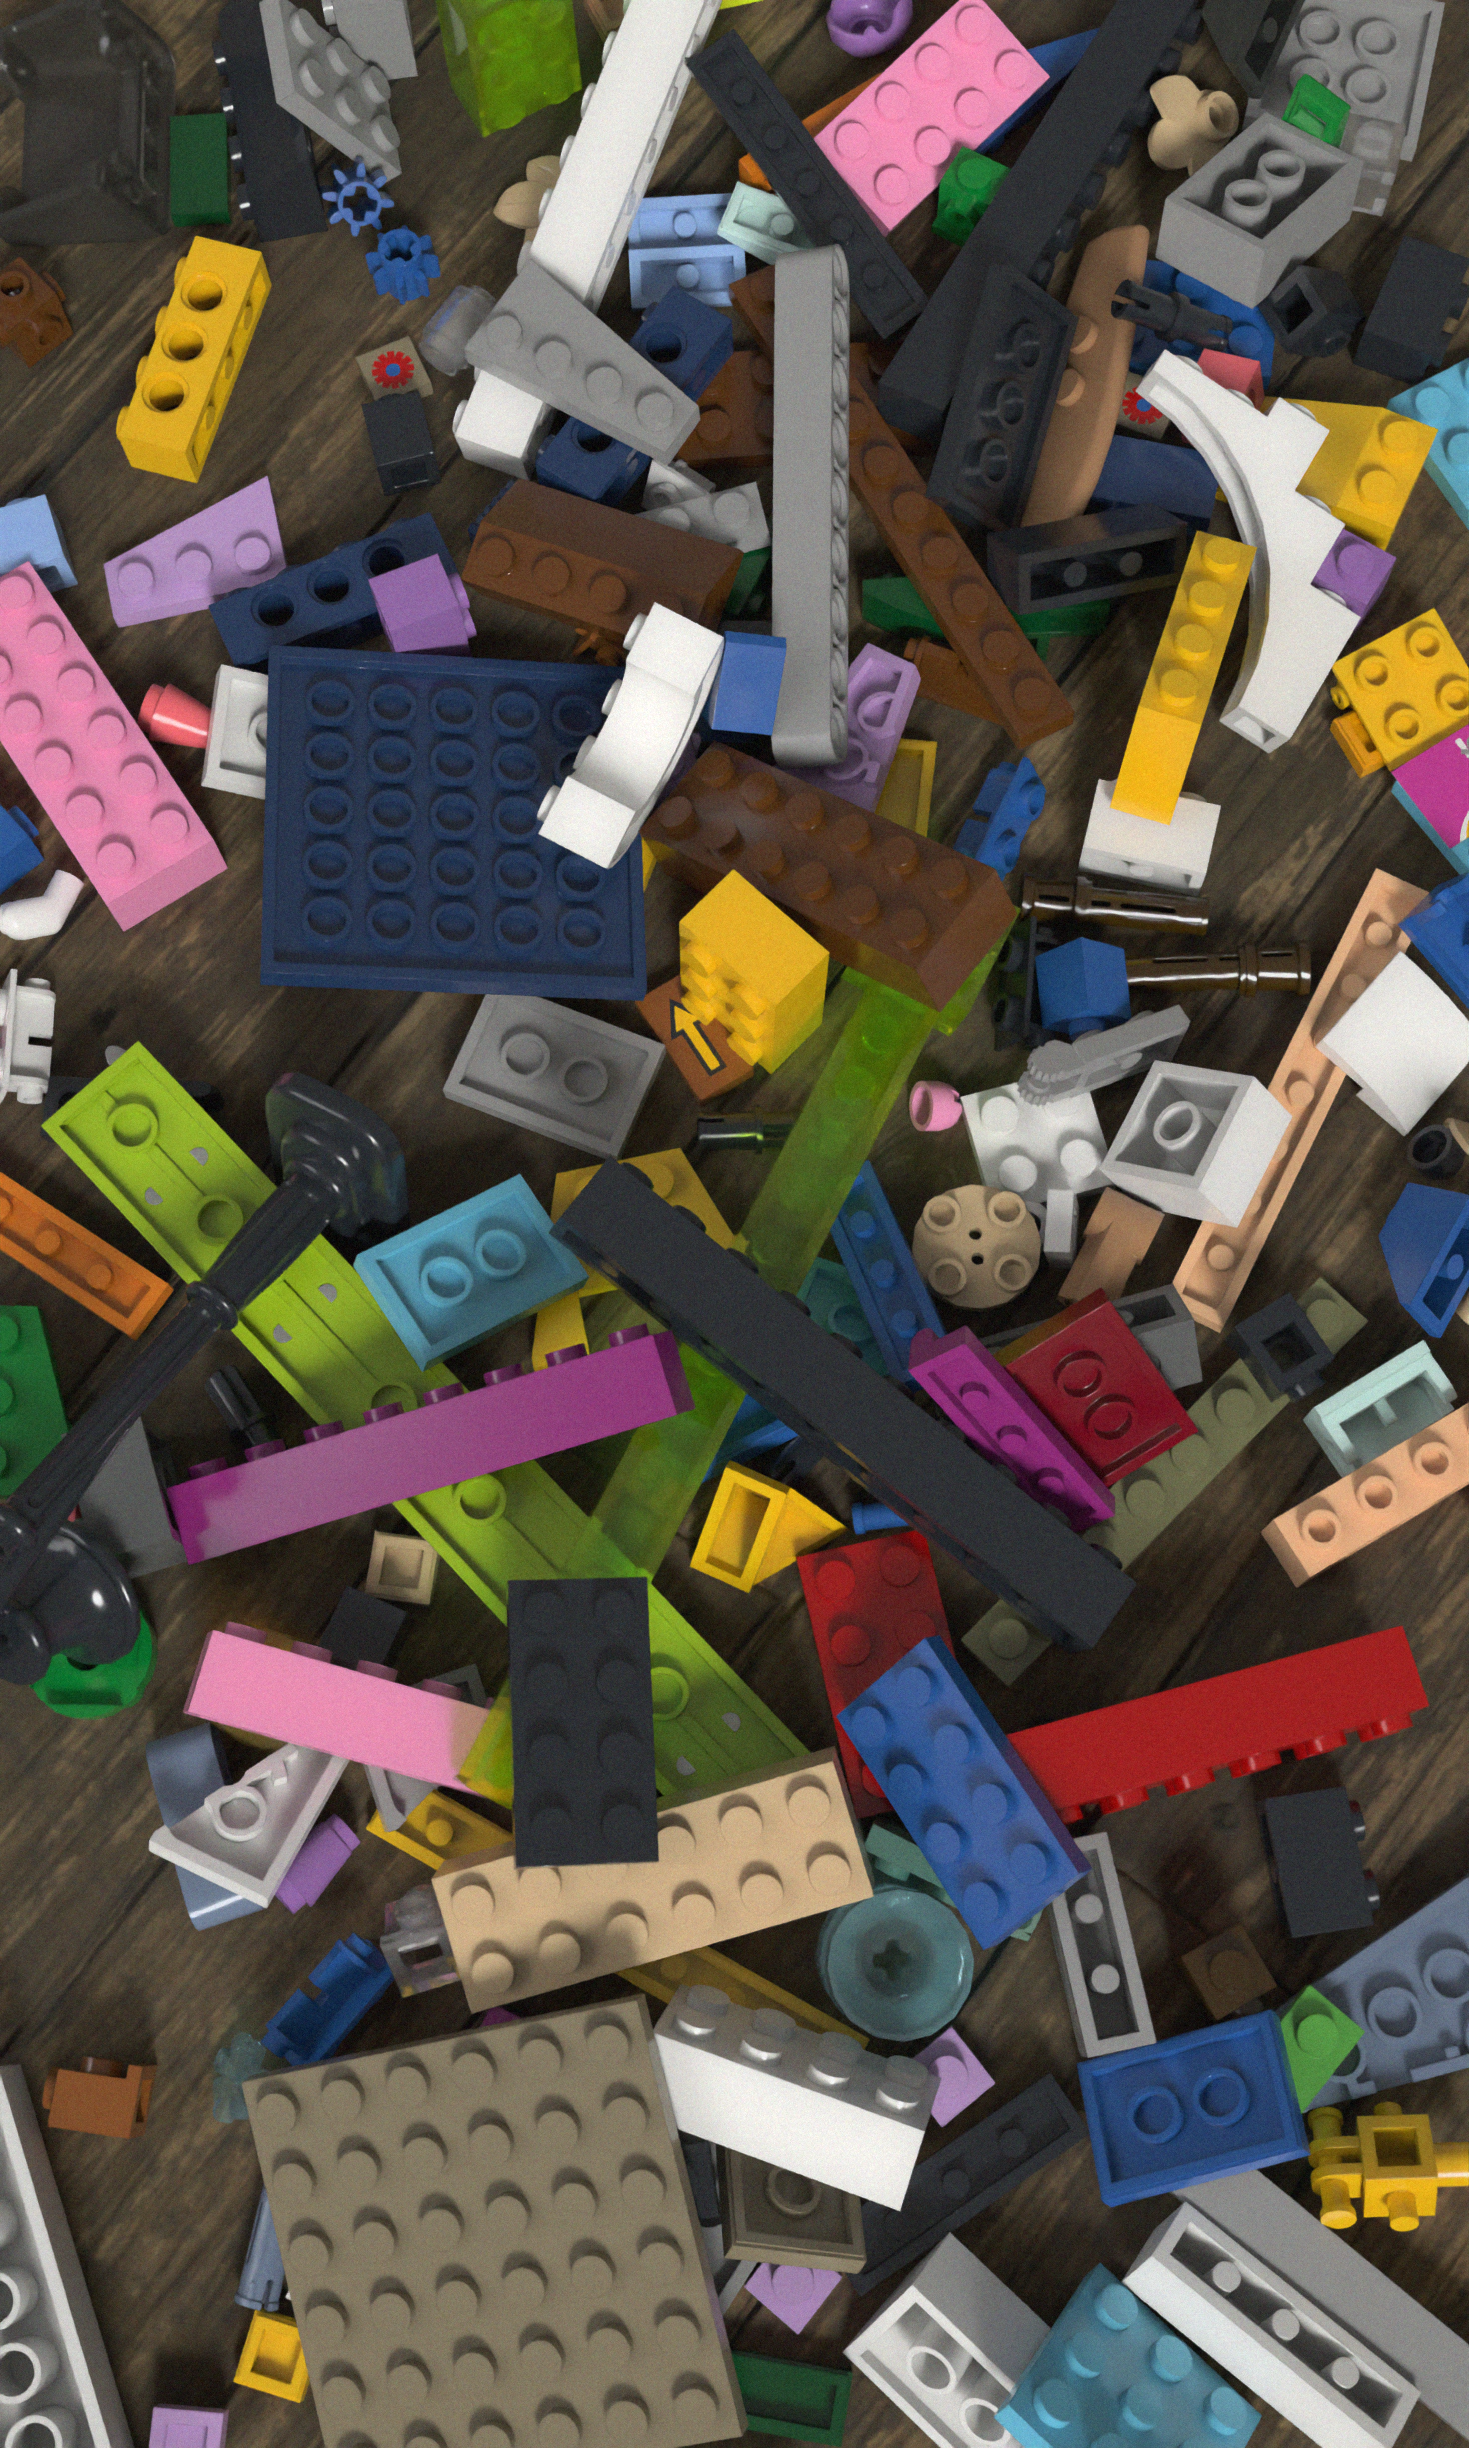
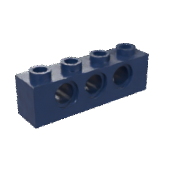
M673 285L659 303L652 302L646 308L639 321L638 331L628 342V345L696 403L733 354L732 319ZM660 358L674 359L673 361L667 363H660L656 361ZM570 416V419L557 435L551 434L543 441L536 454L535 465L538 482L540 485L615 509L653 458ZM595 445L608 447L600 452L587 451L588 448Z
M430 512L416 518L406 517L393 522L385 531L364 540L345 542L337 546L331 554L305 565L294 564L281 570L276 577L251 588L241 587L225 594L220 601L208 605V608L235 668L268 675L269 645L347 650L384 634L368 579L438 554L446 575L458 573V570ZM346 593V596L337 602L324 601L331 594ZM277 617H291V619L283 625H269L271 621H273Z

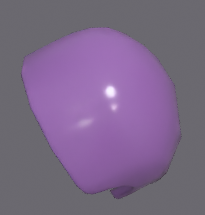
M832 0L831 9L826 15V24L832 42L845 52L859 58H872L888 52L904 39L910 29L913 17L912 0Z

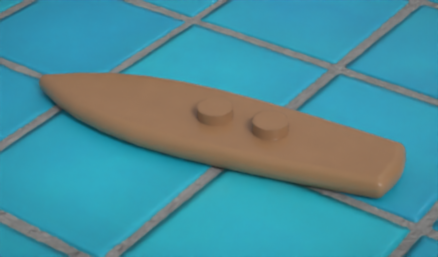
M1127 225L1113 228L1092 239L1085 246L1065 308L1076 315L1079 321L1020 527L1083 516L1098 483L1122 404L1137 326L1134 323L1112 317L1111 303L1114 300L1135 306L1134 301L1114 293L1120 283L1126 279L1143 286L1150 238L1148 229L1143 225Z

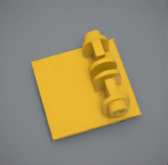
M1435 608L1336 661L1331 668L1337 678V685L1330 690L1334 703L1341 710L1349 706L1356 711L1390 772L1469 724V668Z

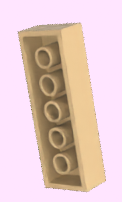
M835 1746L656 1798L659 1862L514 1869L513 1841L444 1861L431 1880L471 2014L874 1897V1874Z

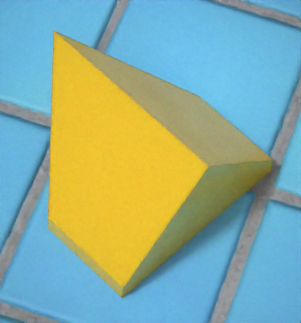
M730 1460L725 1467L690 1567L749 1593L754 1585L794 1563L796 1557L813 1552L850 1529L791 1487Z

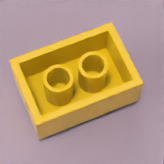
M733 869L679 921L681 989L686 992L681 1001L684 1007L704 1025H708L714 1018L717 1019L731 1034L727 1038L729 1047L749 1065L753 1066L758 1062L772 1074L822 1024L830 952Z

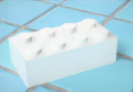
M681 1984L653 2029L677 2129L900 2211L942 2078L929 2074L928 2069L914 2059L904 2056L885 2058L865 2051L858 2041L845 2034L825 2032L821 2035L796 2026L794 2019L781 2011L770 2008H760L754 2011L730 2002L729 1996L717 1988L707 1985L688 1987Z

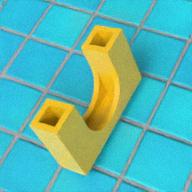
M1201 531L1196 532L1137 709L1109 808L1170 825L1257 547Z

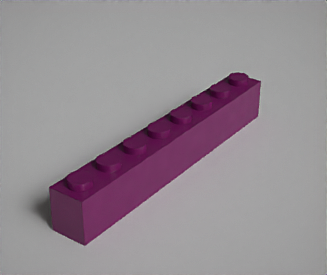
M647 1323L608 1334L607 1337L611 1348L593 1354H587L584 1343L546 1354L548 1368L526 1374L523 1363L514 1364L483 1374L487 1387L465 1394L462 1382H458L423 1393L426 1406L405 1413L402 1402L398 1401L363 1412L366 1425L345 1432L343 1422L339 1420L303 1431L307 1444L286 1450L284 1440L279 1439L244 1450L248 1463L229 1469L225 1457L187 1468V1473L190 1481L166 1488L188 1565L696 1409L673 1332L670 1330L650 1335Z

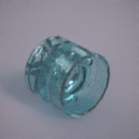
M889 1883L875 1884L874 1897L833 1908L819 1930L815 1960L822 1988L842 2014L874 2037L905 2042L930 2036L955 2018L970 1993L974 1959L967 1932L949 1908L916 1889ZM891 1939L892 1946L903 1951L905 1956L904 1961L893 1963L892 1974L887 1975L884 1968L873 1963V1955L884 1952L886 1940Z

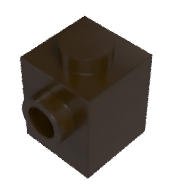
M1241 1923L1229 1924L1171 1957L1205 2020H1219L1226 2016L1227 2020L1231 2021L1256 2014L1267 2006L1261 1995L1277 1986Z

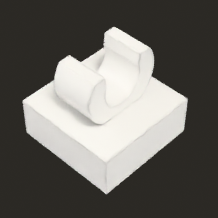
M1048 1189L1047 1209L1040 1203L1033 1201L1025 1202L1026 1209L1034 1220L1041 1223V1229L1038 1232L1041 1240L1040 1253L1044 1251L1049 1267L1071 1269L1076 1260L1079 1205L1074 1190Z

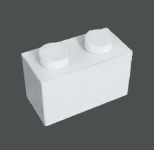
M1099 779L1077 870L1198 897L1206 875L1221 806L1207 803L1203 797L1197 794L1180 792L1171 823L1166 825L1109 808L1117 779L1111 782Z

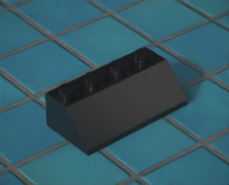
M230 0L217 14L222 39L213 40L212 48L219 77L228 75L230 87L220 88V96L227 124L236 123L238 135L229 136L228 143L235 172L244 171L246 184L236 185L243 221L254 220L261 243L328 231L323 199L319 191L320 182L310 128L276 103L259 3L263 0Z

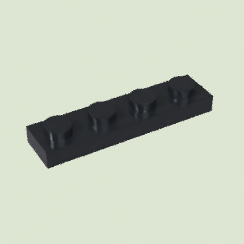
M1050 2072L1044 2074L914 2166L900 2211L869 2199L860 2204L867 2262L858 2274L845 2272L860 2297L943 2239L949 2232H953L1090 2134L1088 2128Z

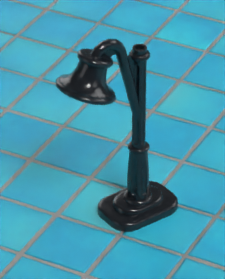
M298 1072L284 1073L267 1089L264 1109L275 1180L278 1187L249 1217L200 1281H192L187 1285L186 1298L188 1302L6 1501L4 1503L0 1502V1679L14 1685H32L47 1674L52 1657L62 1654L84 1664H113L133 1650L141 1630L139 1599L129 1575L105 1543L82 1525L67 1520L139 1416L218 1329L232 1330L238 1325L239 1314L273 1284L300 1257L321 1232L362 1253L411 1228L405 1161L400 1142L391 1128L373 1110L356 1099Z

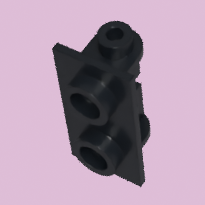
M1030 916L1005 932L996 949L995 964L997 969L1000 970L998 996L994 1001L991 1011V1024L996 1029L994 1051L1001 1052L1020 1040L1024 1041V1050L1028 1052L1037 1049L1039 1045L1043 1047L1045 1043L1056 1040V1031L1042 1028L1039 993H1037L1038 980L1035 957L1062 946V942L1056 939V930L1047 927L1037 928V917Z

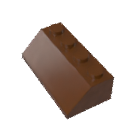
M519 478L481 520L460 580L484 597L624 643L636 616L639 613L648 616L655 602L716 633L744 552L713 540Z

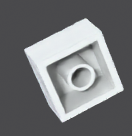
M1155 1060L1100 1170L1128 1197L1157 1211L1237 1228L1293 1116L1255 1076Z

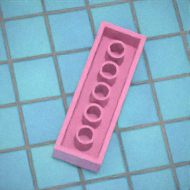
M27 561L1 576L0 742L121 929L125 932L228 869L214 839L31 563Z

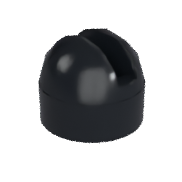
M1431 1125L1422 1129L1412 1138L1408 1145V1162L1426 1178L1441 1181L1454 1177L1463 1167L1465 1152L1451 1131L1443 1125Z

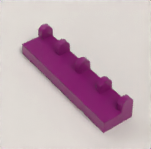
M967 1326L941 1338L931 1328L923 1329L913 1337L910 1346L908 1371L986 1459H992L1003 1464L1017 1476L1020 1482L1017 1487L1037 1503L1043 1501L1062 1511L1071 1522L1069 1529L1074 1533L1115 1516V1496Z

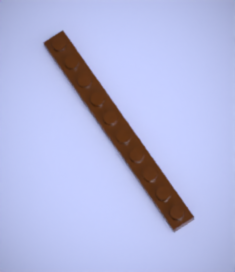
M775 263L728 284L730 302L773 369ZM849 367L850 489L1017 749L1020 750L1072 725L1074 709L943 509L925 497L928 486Z

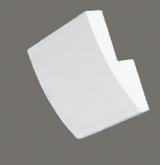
M1399 951L1315 1047L1362 1087L1356 1096L1400 1134L1405 1136L1468 1064L1469 1021L1436 983L1404 953Z

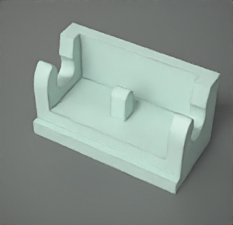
M1424 1340L1318 1404L1303 1419L1342 1478L1454 1410L1450 1402L1457 1398V1394L1442 1369L1430 1354L1431 1350Z

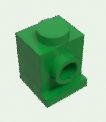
M962 146L940 180L938 214L932 224L931 232L963 247L1011 169Z

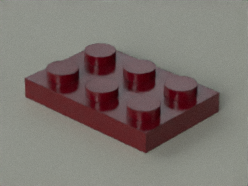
M1102 1287L992 1355L1106 1487L1199 1431L1183 1404Z

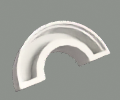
M656 602L648 616L642 613L636 616L626 635L623 647L629 650L630 653L626 659L623 681L617 679L604 701L601 712L608 715L601 732L597 738L592 735L586 738L574 762L573 768L576 771L572 775L567 776L562 788L556 785L550 788L537 814V819L544 822L539 832L540 835L606 869L613 867L630 847L667 785L703 710L718 671L724 648V637Z

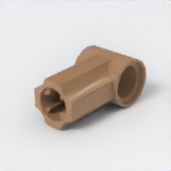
M1106 1187L1082 1235L1085 1242L1056 1300L1068 1308L1100 1287L1104 1289L1111 1301L1120 1299L1134 1265L1140 1266L1165 1214Z

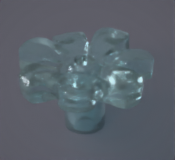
M241 2031L237 2032L232 2039L231 2049L221 2047L214 2060L213 2068L216 2072L222 2074L221 2077L213 2081L212 2088L213 2102H215L212 2113L213 2118L218 2122L231 2124L234 2118L247 2120L249 2115L241 2082L253 2074L272 2071L260 2068L266 2054V2046L262 2041L252 2039L251 2034Z

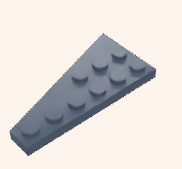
M1469 1874L1309 1984L1362 2028L1365 2033L1303 2113L1340 2101L1374 2094L1377 2091L1402 2084L1414 2083L1469 2068ZM1299 1992L1278 2005L1273 2011L1280 2017Z

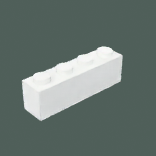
M1186 2201L1154 2229L1121 2282L1322 2448H1392L1421 2394L1420 2390Z

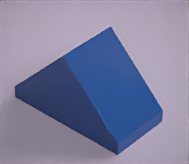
M725 631L721 661L701 715L712 729L772 735L787 650L786 638Z

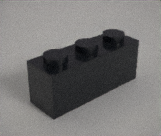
M1149 503L987 533L988 580L1004 604L1018 615L1177 585L1180 583L1186 565L1187 523L1157 505Z

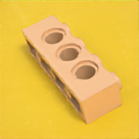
M1469 1402L1273 1519L1261 1531L1296 1588L1469 1484Z

